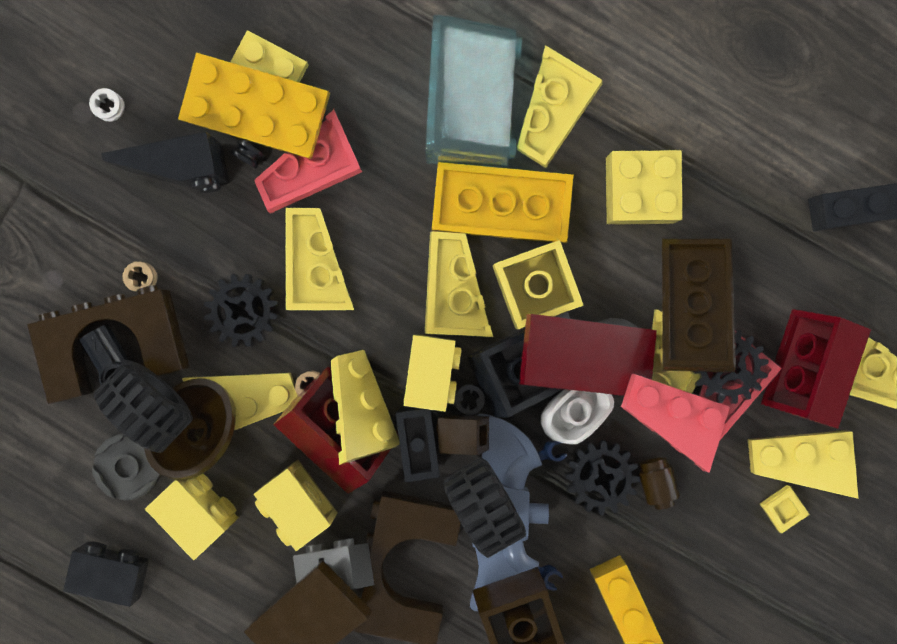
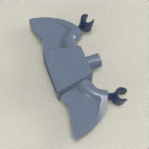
M479 413L477 414L478 416H489V450L482 453V458L491 465L525 526L526 537L489 558L481 554L475 547L478 559V575L474 589L538 567L546 588L552 591L557 590V587L547 580L553 574L563 578L562 574L553 565L540 567L539 562L529 557L525 551L523 541L528 540L529 523L548 524L549 505L529 503L530 495L528 488L525 487L529 472L541 466L542 461L546 459L562 461L567 454L561 453L555 457L552 455L553 446L561 443L558 441L546 442L542 451L537 452L529 438L517 427L498 417ZM472 592L470 599V607L472 610L478 611L474 594Z

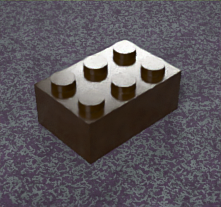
M538 567L472 590L490 644H565Z

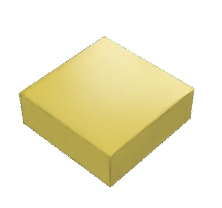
M788 485L760 503L780 533L785 532L810 515L793 489Z

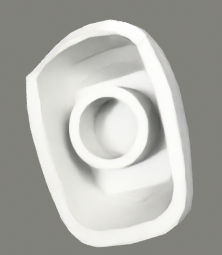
M564 389L553 397L544 408L540 423L545 434L552 440L567 444H578L589 437L609 416L614 407V398L612 394Z

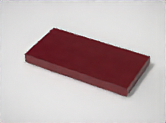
M527 314L519 384L625 396L631 374L652 380L657 330Z

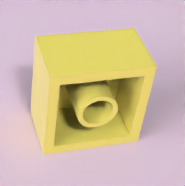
M682 150L612 151L606 157L607 224H674L681 221Z
M560 240L493 265L515 329L525 327L527 314L553 317L584 306Z
M413 335L403 406L446 412L447 403L454 404L457 383L456 381H450L452 369L459 370L461 348L455 347V340Z
M299 460L293 462L253 494L257 499L255 505L265 518L271 517L278 527L276 533L280 540L286 546L292 545L295 551L327 529L338 513Z
M204 474L187 480L176 479L145 508L193 560L202 554L239 518L235 514V506L227 498H220L211 489L213 484Z

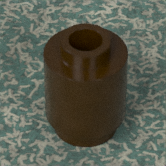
M658 457L641 462L639 476L647 505H654L656 510L673 507L675 505L674 500L680 498V493L672 464H668L666 457Z

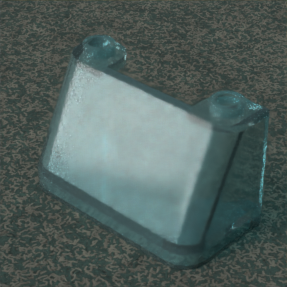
M433 15L426 130L427 164L443 162L507 168L508 160L515 159L516 139L510 138L515 58H521L522 37H516V29L452 16Z

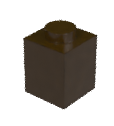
M450 414L438 418L434 431L435 441L438 443V453L479 455L488 451L489 416Z

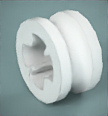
M98 89L90 98L89 106L95 116L104 121H116L124 113L125 104L123 99L110 89ZM107 97L115 102L114 108L109 107L111 110L109 113L100 108L101 102L106 103L103 99Z

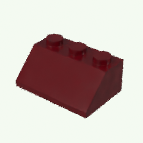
M792 309L774 362L782 369L766 386L761 404L838 429L871 329L842 317Z
M327 366L291 402L273 425L349 494L370 481L391 449L339 465L338 453L342 451L341 435L337 434L336 431L339 411L338 403L334 400L332 371Z

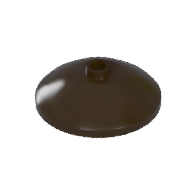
M191 379L172 388L189 407L193 420L163 452L157 453L144 448L146 458L151 467L157 473L169 479L187 480L203 474L217 463L230 444L236 423L234 402L225 388L209 379Z

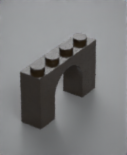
M157 285L137 289V296L126 298L125 294L112 295L104 298L105 304L93 307L92 302L74 305L71 307L72 313L60 315L59 311L47 312L38 315L39 321L27 324L47 403L52 404L93 393L84 360V347L79 339L107 320L119 321L132 330L139 342L145 367L157 376L190 368L170 290H158Z
M383 491L381 500L374 499L370 519L377 520L374 533L368 532L366 543L369 545L374 585L363 587L361 597L373 612L366 621L355 628V632L414 644H437L443 604L412 599L397 593L385 578L383 561L387 553L395 545L405 540L421 539L456 546L461 522L451 504Z

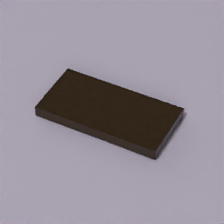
M662 239V371L735 372L732 239Z
M321 561L253 621L244 633L255 644H337L366 621L373 611L324 561Z

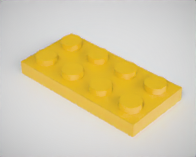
M196 53L178 120L312 159L330 92Z
M438 162L432 231L544 242L560 240L561 243H567L573 175Z

